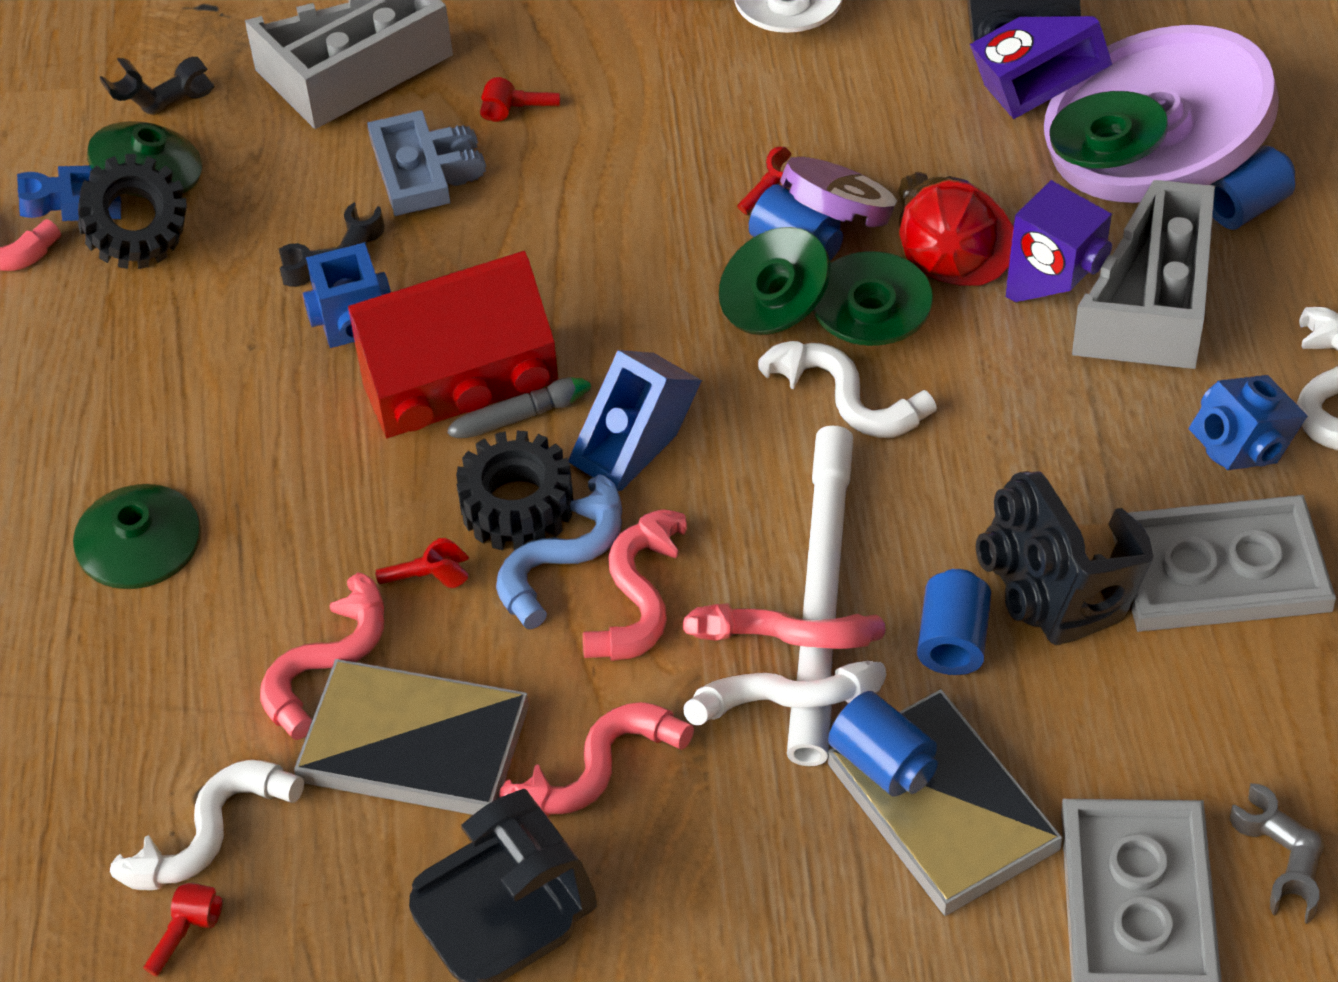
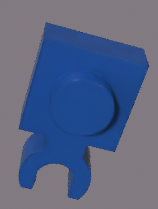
M89 165L58 166V177H48L38 172L17 174L20 216L36 218L44 216L50 211L61 210L62 221H78L80 190L84 180L89 182L91 167ZM120 196L115 198L109 206V214L112 219H121Z

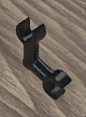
M198 56L183 60L177 66L174 77L154 88L143 82L142 76L133 64L125 58H117L126 71L123 79L118 82H110L107 78L99 76L100 82L113 99L118 101L130 99L139 105L145 113L150 115L160 113L165 107L186 95L193 99L202 98L215 87L206 74H203L208 69Z
M354 202L349 205L344 212L347 231L338 247L310 251L305 245L291 243L279 248L283 265L279 269L283 285L297 287L311 280L306 257L364 242L366 245L367 242L378 239L383 234L385 228L380 206H377L371 218L359 221L356 203Z

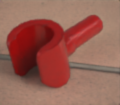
M493 77L484 86L481 95L483 102L480 115L485 120L500 122L508 117L511 106L559 107L560 93L515 90L513 84L507 79Z
M775 147L769 152L766 159L768 172L737 204L738 209L743 214L748 215L753 210L758 199L769 187L775 184H782L780 182L783 174L781 167L792 154L786 147Z
M438 538L427 547L423 557L376 569L375 576L378 584L381 585L411 577H423L433 574L446 588L452 589L462 585L468 579V573L458 563L469 560V556L450 539Z
M185 883L176 889L171 903L172 919L167 926L168 929L144 964V970L158 977L182 938H185L190 925L209 929L216 925L222 911L223 900L220 896L216 895L217 891L214 887L196 883Z

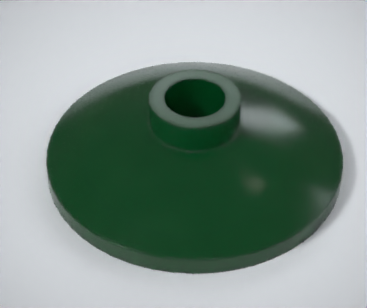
M1129 91L1100 92L1080 98L1063 108L1051 123L1049 130L1050 142L1055 153L1071 164L1087 168L1119 167L1136 162L1155 151L1167 135L1168 119L1164 108L1157 101L1146 95Z
M140 121L110 124L98 130L91 137L88 144L87 160L91 169L96 165L102 170L105 169L106 159L116 156L118 164L125 163L126 154H136V163L144 165L146 156L156 159L155 169L161 171L166 165L173 171L172 182L180 180L184 188L183 193L191 190L200 179L202 160L194 145L179 133L157 124ZM127 193L132 196L145 198L139 194Z
M796 227L771 229L747 241L729 260L721 276L719 302L724 315L736 328L754 335L778 333L802 321L818 305L829 283L831 268L830 259L825 247L812 233Z
M857 252L840 257L830 263L831 270L828 286L822 299L813 310L816 319L822 327L839 339L858 345H887L908 338L924 325L932 309V288L926 275L915 264L905 258L886 252Z
M136 484L109 492L87 508L76 525L73 536V548L82 570L98 583L118 589L145 588L169 579L191 560L199 545L201 527L194 506L181 493L161 485Z

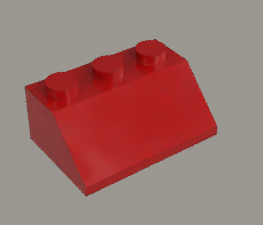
M525 250L348 306L363 386L386 439L406 432L417 431L427 425L539 390L559 380L555 342Z

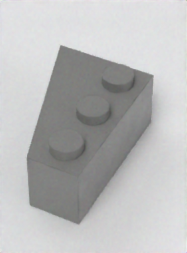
M348 0V3L317 11L314 4L310 3L296 7L298 16L267 24H264L262 16L245 20L255 70L314 129L321 127L453 55L447 8L441 0Z
M1153 180L1124 228L1121 242L1113 255H1108L1101 267L1100 277L1089 294L1085 293L1078 305L1072 349L1073 356L1196 368L1205 315L1215 186Z

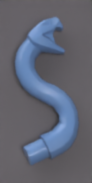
M597 475L588 481V488L593 492L591 495L571 501L570 503L571 511L595 521L596 525L591 532L575 539L542 538L528 542L515 549L502 564L497 575L496 590L507 611L512 615H516L526 629L538 627L547 616L546 611L537 601V593L528 584L527 573L540 564H578L593 560L605 553L619 536L622 524L621 499L615 484L604 475Z

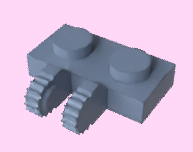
M422 110L367 122L370 141L394 216L449 204L450 197L447 183L454 186L466 184L467 181L478 180L480 176H483V172H486L485 167L487 166L482 153H479L478 150L474 151L475 148H478V140L470 126L457 125L455 128L448 127L429 132Z

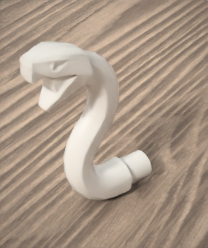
M1306 307L1301 314L1299 324L1300 327L1307 326L1312 333L1303 339L1302 348H1335L1338 350V313L1326 307ZM1337 366L1313 378L1302 389L1297 405L1308 415L1302 424L1303 430L1315 442L1338 451V418L1333 417L1322 409L1325 399L1338 394Z
M799 341L784 342L772 346L758 360L759 370L766 378L770 377V373L783 374L789 379L791 389L795 388L805 369L819 367L829 371L835 378V403L840 415L852 428L865 435L877 438H894L918 427L919 421L937 410L933 397L925 390H922L908 400L900 399L889 408L874 411L864 407L860 401V377L854 362L844 352L830 345L821 343L802 344Z
M863 661L847 664L836 669V675L812 681H792L772 673H754L727 677L697 689L694 697L685 703L684 715L690 723L702 725L709 719L715 720L735 706L757 700H771L782 706L792 708L822 707L843 701L849 704L863 692L874 691L877 693L886 678V669L881 662Z
M252 759L236 762L220 770L200 790L194 811L196 836L188 848L176 855H162L150 836H145L144 847L138 854L128 858H123L121 854L116 856L111 863V875L124 885L136 890H157L168 883L185 881L209 866L220 851L224 838L221 808L229 797L237 793L252 792L266 799L276 797L295 803L303 792L304 780L300 776L283 771L280 765Z

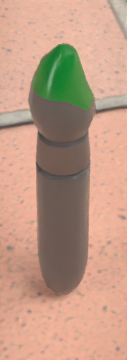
M578 377L559 379L550 384L547 389L531 391L529 394L525 393L469 412L457 418L449 426L447 433L454 438H470L534 417L536 414H542L553 407L565 408L590 391L591 383Z

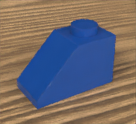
M618 350L570 454L569 463L593 478L597 475H604L615 484L618 491H622L677 436L702 380L655 353Z

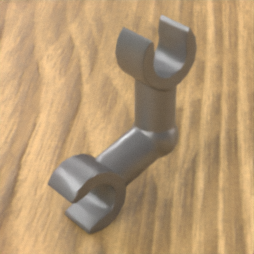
M1250 783L1248 800L1261 808L1264 813L1251 815L1242 808L1232 805L1230 814L1232 826L1239 833L1246 836L1258 837L1267 835L1291 851L1286 873L1278 877L1273 884L1270 909L1274 916L1278 911L1280 899L1284 895L1290 893L1300 895L1307 903L1305 923L1307 924L1314 918L1319 902V888L1314 878L1319 857L1324 849L1323 837L1317 831L1306 828L1278 810L1276 796L1269 788L1260 784Z

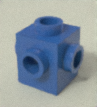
M365 242L306 257L313 290L302 293L311 327L323 325L330 348L355 342L348 310L349 305L391 293L385 272L375 274Z
M1269 375L1218 380L1217 383L1206 391L1201 399L1202 407L1188 429L1206 447L1208 456L1217 464L1225 467L1227 471L1256 466L1263 467L1279 462L1308 415Z

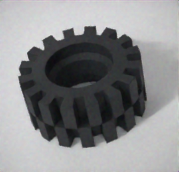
M126 154L125 163L118 164L116 156L106 159L105 169L102 170L96 165L90 171L89 182L84 180L78 204V227L80 234L85 233V244L90 251L97 247L100 250L99 259L106 263L109 262L111 257L118 259L119 268L128 269L129 261H137L138 269L149 267V260L154 257L158 263L167 257L168 249L170 248L174 251L179 243L180 234L183 233L187 209L186 198H182L184 188L180 180L172 182L173 171L166 165L161 171L155 169L156 159L146 156L143 165L136 163V154ZM122 194H139L151 202L155 210V217L147 227L140 230L121 228L112 220L109 214V206L112 201Z
M519 430L516 432V440L507 441L506 431L495 434V445L491 446L484 438L476 443L477 455L470 451L465 453L462 457L463 467L458 466L456 485L464 525L468 531L474 529L475 539L484 543L491 536L492 548L499 550L504 549L506 541H513L515 550L524 545V540L533 539L534 541L546 538V531L556 538L563 531L562 521L569 523L572 517L570 503L574 501L571 470L568 458L563 459V450L556 443L549 448L548 438L537 434L533 443L529 442L528 431ZM510 482H529L539 487L532 495L517 500H505L492 495L497 488Z

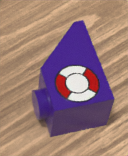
M1094 16L1018 17L970 44L984 86L1013 119L1113 65L1100 22Z
M1050 180L1015 215L1005 297L1014 302L1068 292L1088 273L1094 275L1099 272L1112 250V243L1108 241L1112 213Z

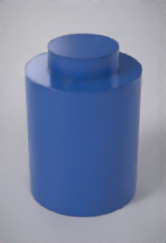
M1260 146L1242 165L1225 177L1210 184L1215 186L1212 217L1223 227L1234 230L1290 197L1295 190V168L1290 158L1271 146Z
M780 184L769 187L758 199L749 220L750 235L755 237L765 231L780 227L801 228L818 238L825 247L829 259L832 260L840 249L843 240V233L840 231L841 221L800 203L789 192L790 189L783 188Z
M947 570L930 578L925 587L917 656L924 666L938 673L947 675L969 674L978 670L984 662L992 593L989 585L984 580L968 570Z
M866 691L855 697L838 715L829 732V744L893 797L899 796L906 791L910 794L920 791L933 777L938 766V762L934 759L937 743L874 691Z

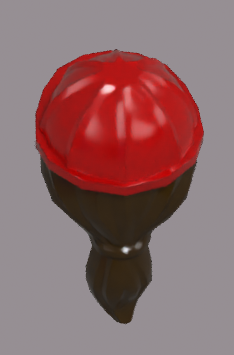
M915 172L902 178L898 194L900 196L899 201L904 208L899 218V235L905 256L910 262L931 278L959 286H982L1003 274L1010 263L1014 225L1004 209L991 196L967 180L952 176L928 179L927 173Z

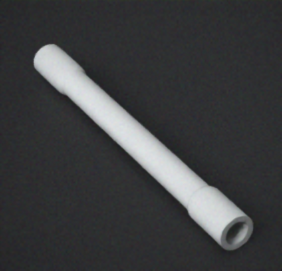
M826 426L821 428L816 434L812 473L814 497L802 618L806 620L836 618L846 488L850 483L853 435L848 429L841 426ZM800 646L797 681H812L831 677L833 649ZM831 705L814 708L791 707L787 757L792 762L802 766H817L827 760Z

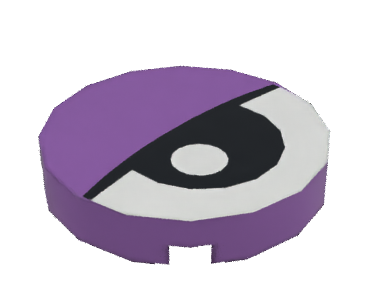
M791 157L780 180L783 188L791 187L789 192L800 203L841 221H852L855 214L868 216L865 223L867 227L887 225L897 202L890 191L868 177L843 166L815 158Z

